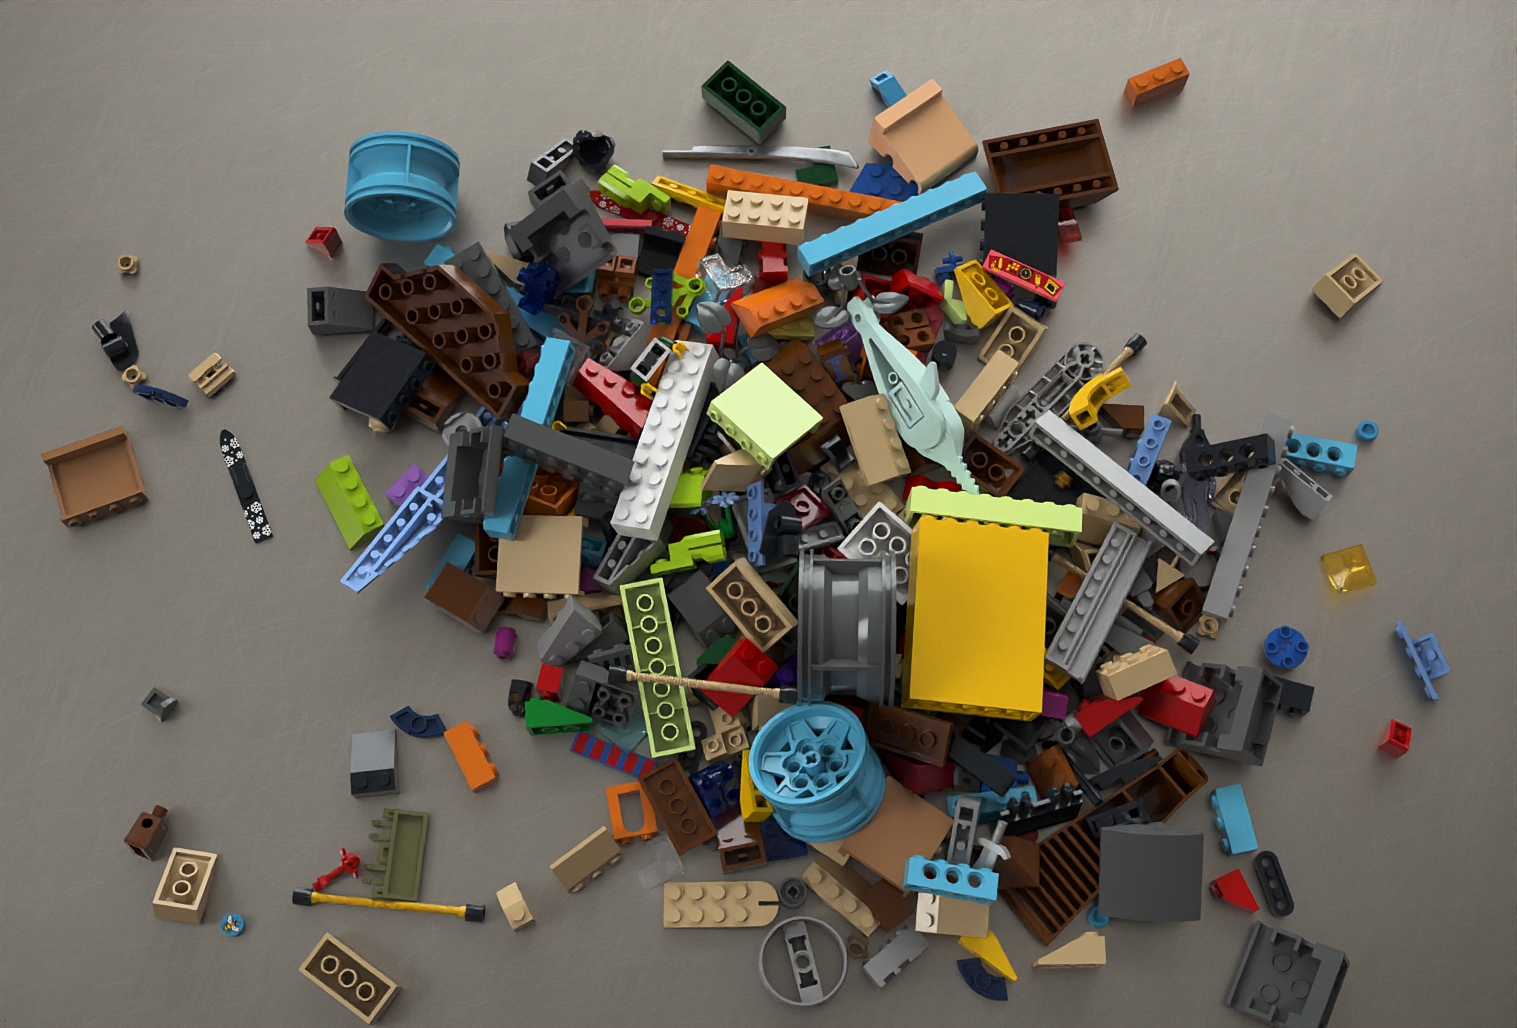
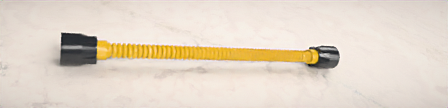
M295 887L292 896L293 905L312 906V903L326 902L362 907H382V909L458 915L464 917L465 921L483 923L485 918V905L467 903L466 906L459 908L455 906L444 907V905H427L424 903L413 904V902L323 895L319 892H314L313 888Z

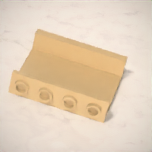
M522 515L514 541L499 539L496 592L503 593V597H516V594H523L524 598H536V594H543L544 598L556 599L557 595H564V599H567L569 595H572L575 599H577V596H584L585 592L579 590L583 527L588 528L589 519L582 516Z

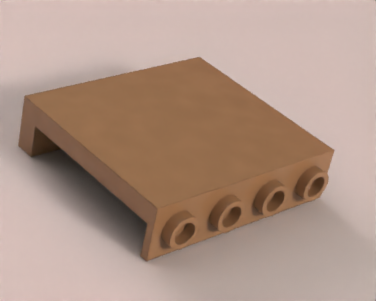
M122 426L41 454L43 462L48 466L63 516L60 518V521L67 527L79 526L83 521L98 519L103 514L118 512L122 510V507L137 505L142 500L148 499L128 432Z
M888 775L884 797L877 812L861 829L846 838L838 853L844 857L849 854L903 891L902 897L905 898L909 892L911 894L915 893V891L902 889L906 861L914 855L924 856L929 861L932 856L937 858L943 849L940 845L943 839L948 840L951 836V826L954 819L917 794H913L911 790L903 787L902 784Z

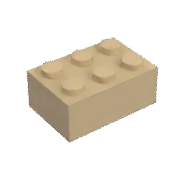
M1148 644L1139 648L1140 651L1135 654L1127 653L1122 655L1117 662L1113 663L1111 661L1100 666L1101 669L1096 670L1095 673L1104 695L1118 701L1177 675L1168 650Z

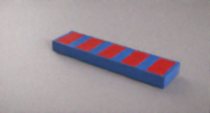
M581 731L577 732L570 752L636 778L656 768L659 764L655 760Z

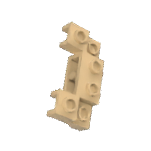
M684 686L688 702L692 706L700 703L701 701L693 695L691 687ZM708 707L716 735L701 740L706 760L712 764L731 756L741 755L744 749L751 750L750 739L744 724L747 723L744 712L739 710L731 718L720 707L715 711Z

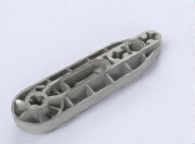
M1088 342L1075 343L1069 347L1007 410L992 441V445L1009 456L1024 448L1031 441H1035L1033 438L1028 440L1026 437L1034 422L1048 410L1060 417L1069 408L1072 401L1068 396L1069 392L1075 386L1081 389L1085 383H1088L1102 373L1105 364L1102 351L1094 344ZM1093 363L1101 364V369L1092 368ZM1056 368L1059 373L1052 380L1048 379L1046 376ZM1090 372L1091 377L1087 378L1086 374ZM1042 381L1046 386L1036 394L1032 390ZM1059 381L1061 382L1048 396L1042 399ZM1063 386H1066V388L1049 405L1048 403L1051 401V399L1062 390L1061 388ZM1028 395L1032 401L1025 408L1018 405ZM1063 400L1067 403V406L1058 414L1054 408ZM1015 409L1019 414L1011 422H1008L1006 420L1008 414ZM1032 417L1024 424L1026 418ZM1011 430H1018L1020 435L1012 434ZM1007 440V443H1006V446H1005V447H1004V446L1001 447V448L998 447V445H999V446H1002V445L1005 443V441Z

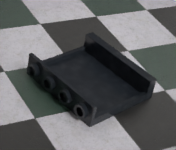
M986 193V199L982 198L981 211H985V219H981V231H984V239H980V251H984L983 259H979V264L983 267L990 250H994L1056 278L1060 194Z
M375 332L329 398L340 409L346 410L349 408L382 423L388 430H391L435 367L436 362L424 351Z
M1046 449L1028 466L1006 494L1007 497H1011L1014 500L1030 499L1038 503L1053 502L1055 505L1062 506L1067 504L1076 506L1077 498L1083 493L1106 498ZM1060 471L1065 472L1074 480L1071 484L1072 487L1062 489L1055 483L1056 478L1054 475H1058ZM1052 545L1055 549H1061L1063 552H1065L1068 548Z

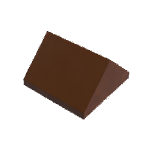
M884 878L860 895L887 932L915 912V909L908 900L902 897L901 891Z

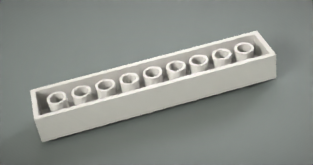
M675 340L677 343L683 342L690 351L683 352L684 359H681L674 351L670 352L657 389L658 392L654 397L632 460L635 462L627 485L620 494L610 522L618 535L657 541L710 388V382L713 379V365L720 358L712 344Z

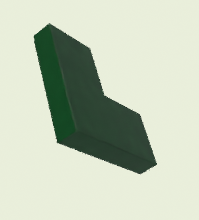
M829 145V146L818 147V148L831 149V148H830V145ZM813 162L814 167L795 170L798 182L818 186L838 183L835 165Z

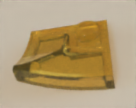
M1363 544L1321 556L1326 572L1338 593L1358 590L1377 584Z

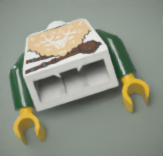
M661 336L658 339L654 338L630 368L632 370L630 379L641 390V394L651 400V393L653 391L658 392L647 381L671 351H674L681 359L685 358L682 355L683 352H689L690 350L683 342L677 343L665 336Z

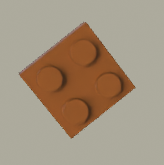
M1059 744L1052 746L1025 762L1042 800L1047 799L1051 786H1056L1060 791L1063 783L1069 782L1071 788L1078 785Z

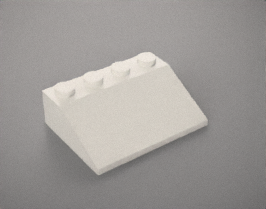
M879 501L841 543L837 550L847 559L880 556L881 550H885V556H889L890 550H895L896 601L901 606L907 601L912 529Z

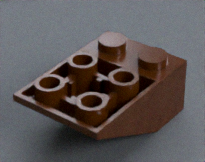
M436 363L403 413L440 433L466 390Z
M741 804L711 809L713 824L718 832L716 839L723 874L767 866L759 823L743 822Z

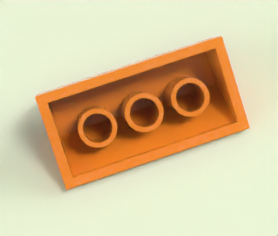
M794 278L734 301L730 305L752 339L815 314L825 301L814 284Z

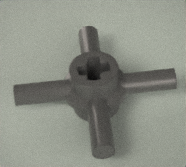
M1101 407L1099 408V410H1098V412H1097L1098 418H1099V414H1100V409H1101ZM1100 421L1081 431L1077 425L1068 424L1092 444L1099 442L1102 436L1123 437V429L1106 428Z

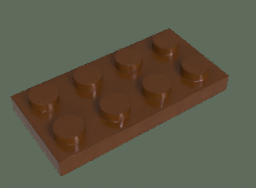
M869 701L864 730L870 745L944 767L946 766L954 723L893 705V708H888L886 702H883V708H879L878 702Z
M677 757L637 778L679 857L718 836L717 830Z

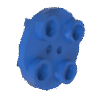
M1289 626L1276 628L1268 634L1264 642L1265 655L1271 664L1287 670L1296 668L1303 663L1309 649V645L1303 635Z

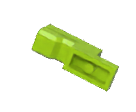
M617 165L612 166L598 182L599 192L624 208L633 209L640 215L650 205L665 214L671 210V197L640 177L634 182L629 178L628 172Z
M719 529L684 536L681 542L668 544L671 561H668V559L657 560L656 564L650 565L651 574L661 576L696 569V562L703 560L710 564L728 561L726 547H723L725 545L723 532Z

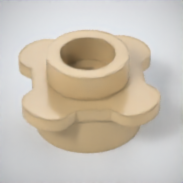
M130 255L120 256L117 262L119 266L117 272L119 274H135L137 272L136 263L138 258Z
M132 365L125 370L121 378L124 382H128L133 389L134 385H139L142 380L147 378L145 372H141L138 366Z
M1205 615L1199 618L1200 628L1197 629V633L1200 636L1208 635L1213 639L1218 636L1217 630L1220 620Z
M855 935L848 937V954L855 958H866L869 955L867 950L869 939L865 936L860 938Z

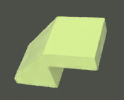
M946 279L941 287V293L944 297L939 306L955 325L964 324L967 320L964 302L952 299L954 281Z

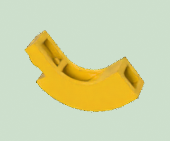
M1122 367L1105 376L1102 373L1085 384L1073 397L1069 406V413L1080 431L1099 421L1097 412L1104 402L1132 386Z

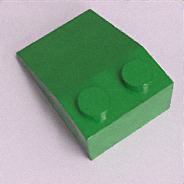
M541 697L531 698L530 701L525 702L526 729L531 736L596 731L591 717L551 701L543 700Z

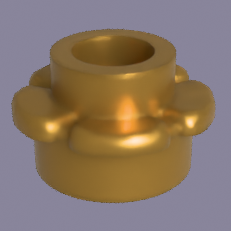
M1060 471L1058 475H1054L1056 478L1055 483L1062 489L1072 487L1071 484L1074 480L1068 474Z

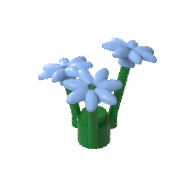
M722 491V496L714 495L713 498L715 500L709 498L702 507H694L690 511V515H695L700 511L710 523L713 531L720 529L723 532L724 539L737 534L730 506L734 504L733 500L740 499L739 496H736V492ZM720 503V507H725L726 518L719 520L716 526L706 506Z

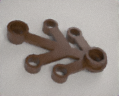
M589 295L580 296L576 301V307L580 311L578 332L571 323L570 314L562 313L557 318L558 323L565 328L575 343L576 352L570 367V371L574 374H578V371L588 358L592 359L596 355L607 351V344L604 341H599L594 344L593 349L583 354L586 344L600 334H605L610 330V324L607 321H601L597 324L596 328L586 334L589 311L594 307V299ZM585 299L590 303L588 307L584 304ZM562 316H566V323L562 321ZM601 324L606 326L605 331L601 330ZM559 333L555 336V339H559V336H562L564 340H569L565 333ZM598 344L603 346L602 351L598 350ZM576 360H579V361H580V363H581V366H580V367H577V366H576V364H575V361H576Z

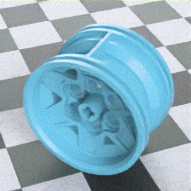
M377 132L357 139L351 145L349 151L344 207L346 220L363 233L391 241L424 242L448 235L456 226L460 158L450 146L437 139L411 132Z
M807 701L803 702V706L796 704L788 707L772 717L762 727L751 746L749 754L751 777L762 796L773 805L774 812L772 814L777 823L786 833L798 840L810 843H827L843 839L868 823L882 803L886 788V778L882 764L875 751L869 746L867 734L857 716L848 708L838 703L812 701V706L809 707ZM846 747H850L852 750H844V749H845Z

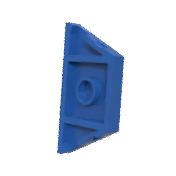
M866 163L849 191L900 202L919 195L915 181L909 184L892 167L893 164Z

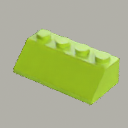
M348 454L329 463L315 478L350 550L374 539L384 528L385 524Z
M695 467L690 470L682 469L669 508L702 507L713 494V490H702L700 488L709 470H703L702 467Z

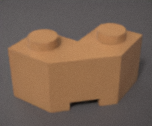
M568 374L565 383V399L563 401L564 422H589L590 416H594V404L573 386L577 374Z

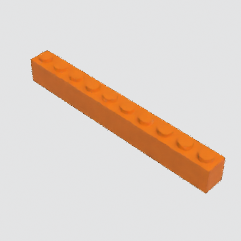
M710 165L706 180V192L727 197L728 190L803 197L808 198V213L852 222L867 218L877 211L881 212L888 209L893 204L902 203L900 201Z
M698 206L674 269L677 275L688 280L693 277L704 279V273L702 272L704 267L709 266L711 260L709 254L711 249L714 250L718 240L716 235L721 229V212ZM677 283L672 285L668 284V286L675 289L683 287ZM686 296L678 299L669 316L670 322L666 326H661L658 323L657 315L662 312L667 302L660 305L647 339V346L654 338L658 339L661 336L674 341L677 340L685 319H680L677 316L676 310L683 304ZM682 310L679 314H685L686 311ZM662 317L660 321H665L667 317ZM670 353L647 381L656 389H658Z

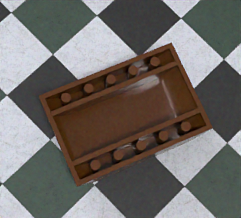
M1099 119L982 141L996 193L1060 194L1059 210L1095 204L1119 190Z
M796 338L780 347L779 352L772 359L764 362L756 361L743 369L746 375L760 363H763L823 417L818 430L813 434L808 432L788 449L799 476L826 460L820 446L835 435L841 438L845 448L852 444L839 409L840 406L848 404V402L808 345Z

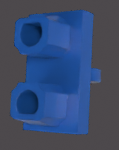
M949 251V257L942 258V263H950V266L934 269L935 276L938 275L941 285H943L946 279L952 280L951 273H955L954 269L963 265L956 264V262L963 261L962 255L955 256L954 251Z

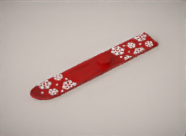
M598 190L589 192L591 201L603 210L626 219L652 220V226H659L662 230L670 232L678 231L685 235L686 240L691 227L690 224L649 208L640 215L631 208H624Z

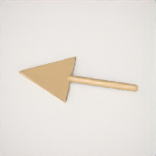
M1176 555L1171 565L1158 558L1155 593L1185 576V574L1174 568L1180 556Z

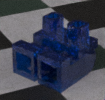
M532 261L527 266V269L524 267L520 269L517 280L525 284L523 290L528 293L519 300L517 306L534 316L543 310L544 303L554 298L561 279L558 270L549 268L550 264L547 262L538 265Z
M721 759L688 777L710 819L726 811L727 808H732L740 803L741 785L732 766L729 763H725L724 760Z
M776 819L759 823L768 864L808 858L806 842L786 833L777 823Z

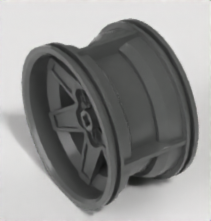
M800 549L797 652L798 706H803V701H808V706L811 707L812 701H823L827 695H857L865 701L878 702L879 708H883V702H887L888 708H893L896 662L895 550H890L889 556H885V550H881L880 556H869L863 559H827L825 555H814V549H810V555H805V549Z

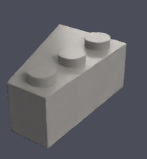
M617 534L593 579L601 588L620 595V585L631 584L667 547L659 538L657 541Z
M572 595L568 596L566 605L562 610H559L556 620L552 625H549L536 645L540 661L546 665L561 667L603 633L599 618Z
M905 924L896 932L898 936L892 942L888 939L879 947L881 951L875 957L871 954L862 962L864 966L861 971L878 991L930 946V943L919 931H915L913 924L910 927H907Z

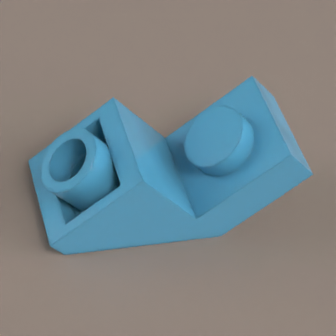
M887 70L869 79L872 87L881 93L884 104L888 108L907 96L895 76Z

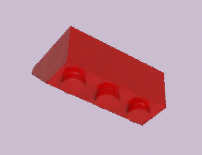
M1173 676L1144 689L1146 694L1144 700L1140 702L1138 715L1198 738L1217 701L1214 690L1181 677Z

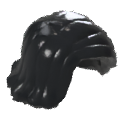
M588 130L578 131L576 137L573 138L572 145L573 153L579 164L584 169L590 170L591 173L598 174L606 169V165L613 156L616 146L615 141L605 133L600 131L589 132Z

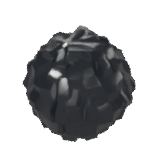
M1158 460L1154 465L1148 485L1155 491L1160 492L1164 481L1174 479L1179 482L1181 477L1177 467L1168 460ZM1168 486L1166 487L1165 491L1169 492L1170 490L1174 489L1175 486Z

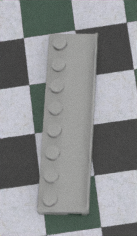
M1115 521L1044 656V662L1080 681L1081 684L1085 681L1153 546L1152 541H1146L1136 536L1137 533Z

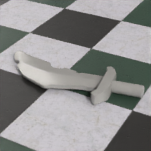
M999 820L992 839L989 837L974 839V843H979L984 848L972 869L988 868L993 870L999 855L1004 860L1011 858L1007 848L1000 844L1007 826L1005 821ZM968 879L971 887H978L975 880Z

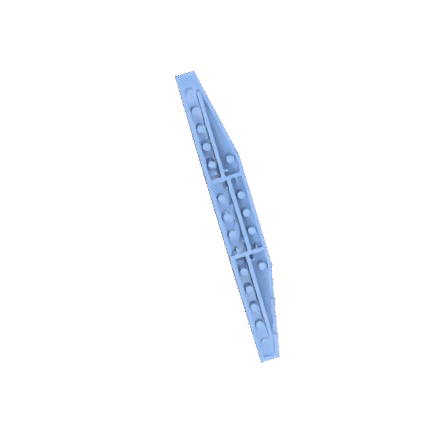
M537 339L539 345L542 347V345L545 343ZM541 351L517 364L519 373L529 382L533 381L536 358H540ZM521 404V406H520L518 412L516 413V415L521 416V414H522V404ZM483 406L475 416L479 418L484 427L490 428L492 424L503 427L504 434L507 426L505 421L507 419L498 420ZM448 454L421 487H416L340 580L342 585L359 594L443 522L445 518H441Z

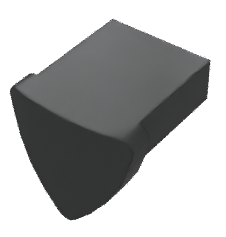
M154 687L141 705L154 713L159 721L163 722L172 713L178 700L169 698Z

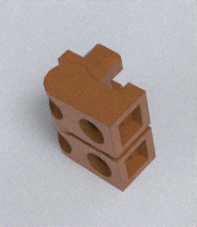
M616 255L611 259L612 263H605L595 270L598 276L597 288L599 299L608 300L610 299V294H617L618 301L627 303L630 296L634 297L637 280V257L619 255L617 262ZM623 262H630L632 263V265L628 266L625 265Z
M924 308L895 314L889 317L887 322L883 324L884 329L907 349L924 353L930 352L935 345L930 326L928 327L929 322Z

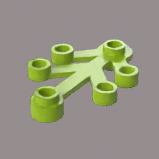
M670 270L664 275L666 283L670 285L677 283L683 286L682 288L675 289L658 282L654 277H649L645 281L646 288L649 291L657 290L664 294L647 300L634 297L629 302V308L632 314L641 315L646 309L667 302L662 312L657 315L658 323L661 326H666L670 322L669 316L678 299L686 296L683 304L677 308L676 313L680 319L688 318L692 302L695 297H700L705 293L706 284L701 278L693 277L688 280ZM671 275L674 276L671 280L667 279ZM650 282L655 283L653 286H648ZM695 286H699V287H700V288L697 289V290H693V288H694ZM637 306H641V309L635 310ZM682 310L686 311L685 314H679ZM662 317H667L665 321H660Z

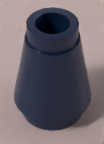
M1018 298L1015 303L1017 308L1036 320L1041 321L1044 316L1046 305H1043L1040 301Z

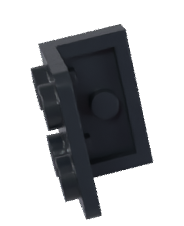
M646 225L644 241L637 262V271L664 278L667 271H674L685 243V235L678 231L662 230L659 226Z

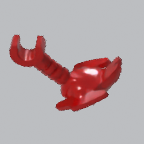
M341 848L339 850L341 854L340 866L327 875L317 878V882L312 884L316 892L327 887L331 881L341 876L344 872L353 874L355 880L358 879L359 856L354 853H346L345 849Z

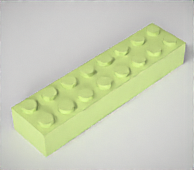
M925 486L912 487L907 499L904 523L910 528H914L920 518L933 516L936 518L935 520L951 518L961 523L976 521L978 525L994 523L1004 528L1018 526L1021 527V530L1037 528L1041 529L1042 532L1049 533V544L1072 548L1082 532L1083 508H1078L1071 504L1062 506L1055 505L1053 502L1038 503L1030 499L1014 500L1007 496L997 498L989 494L973 495L966 491L957 493L949 492L947 489L933 490Z
M663 578L620 585L636 672L646 673V675L654 674L657 676L682 678ZM638 681L652 758L656 759L696 751L684 687L674 686V684L666 685L663 683L658 684L657 682Z

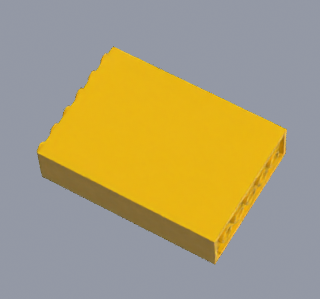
M933 516L920 518L911 532L901 707L1032 721L1042 713L1049 533L1042 532L1041 529L1037 528L1021 530V527L1018 526L1004 528L994 523L978 525L976 521L961 523L951 518L944 520H935L936 518Z

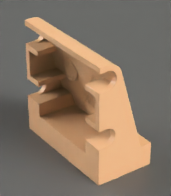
M933 79L876 116L867 140L883 158L888 155L892 157V167L909 184L913 181L917 183L919 188L917 193L919 195L977 156L979 151L975 140L942 96L943 89Z

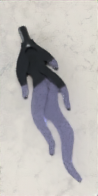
M1200 414L1193 415V429L1190 430L1188 437L1180 448L1179 474H1183L1186 471V450L1210 445L1204 430L1201 429ZM1187 474L1181 489L1186 519L1191 523L1194 520L1193 500L1197 514L1195 526L1204 532L1209 521L1205 500L1206 487H1208L1207 501L1211 503L1214 501L1216 479L1215 477H1210L1205 481H1196Z

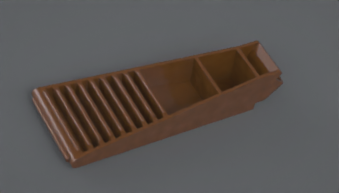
M1177 748L1159 764L1104 799V802L1098 807H1092L1039 842L1040 888L997 889L998 892L1036 938L1048 946L1099 893L1101 837L1094 839L1086 818L1144 797L1146 802L1144 806L1147 812H1150L1152 819L1142 823H1165L1189 797L1208 782L1207 773L1188 751L1183 748ZM1136 808L1131 809L1134 817L1139 816Z

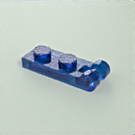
M652 269L651 325H658L660 322L672 324L673 269ZM658 310H665V314H658Z

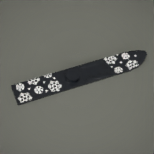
M224 429L220 433L221 451L255 543L273 537L241 447L234 435Z

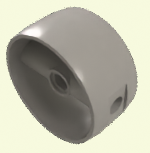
M811 916L787 918L771 928L761 943L758 953L759 976L770 996L784 1006L799 1010L822 1006L839 992L846 979L848 953L845 943L839 933L830 924L821 919ZM805 924L814 925L826 931L835 940L842 955L843 968L840 981L833 991L825 997L823 996ZM782 929L801 1003L787 1000L775 992L768 983L763 971L762 961L765 948L771 938ZM799 957H806L809 960L807 968L802 969L797 966L796 961Z

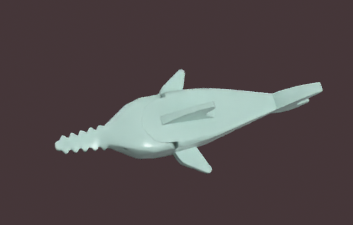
M858 296L853 297L847 303L850 320L861 334L879 394L884 393L899 434L909 446L915 448L921 455L944 465L947 471H951V476L956 477L957 483L962 484V490H966L973 495H980L979 486L975 485V479L971 478V472L967 471V464L962 462L964 427L960 416L939 383L936 362H930L926 368L907 348L879 325L880 314L874 311V304L871 303L868 297L864 301Z

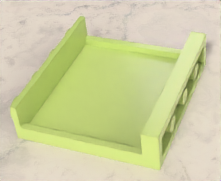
M760 363L711 401L706 413L712 421L721 426L727 435L733 437L744 450L748 451L767 470L770 469L776 458L808 432L813 434L818 430L823 419L820 414L763 363Z

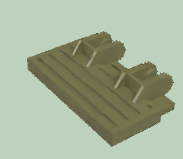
M384 808L383 818L393 819L392 822L371 820L370 825L373 827L391 828L390 835L369 834L368 839L389 842V844L379 843L377 862L386 863V866L365 864L364 869L370 872H384V880L370 877L363 878L362 880L363 884L383 886V888L373 887L372 897L417 902L429 813Z

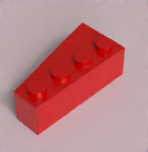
M758 241V245H762V251H758V261L763 263V269H759V282H763V289L787 282V243Z

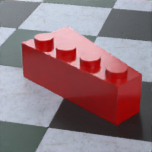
M588 358L578 371L573 386L592 403L598 404L606 416L610 415L617 422L616 425L628 431L632 437H639L644 429L654 396L650 395L652 398L650 400L641 394V390L636 385Z

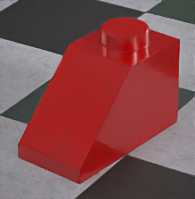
M1239 868L1210 882L1212 894L1216 899L1219 898L1221 903L1250 914L1260 910Z

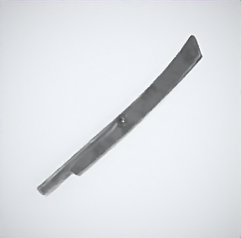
M714 145L693 146V150H663V158L793 160L859 169L849 150Z

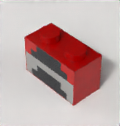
M542 664L536 690L543 700L553 703L555 701H562L567 681L564 669Z

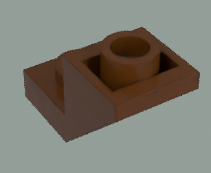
M516 594V597H506L497 612L501 614H517L526 620H543L548 600L540 597L524 598L523 594Z

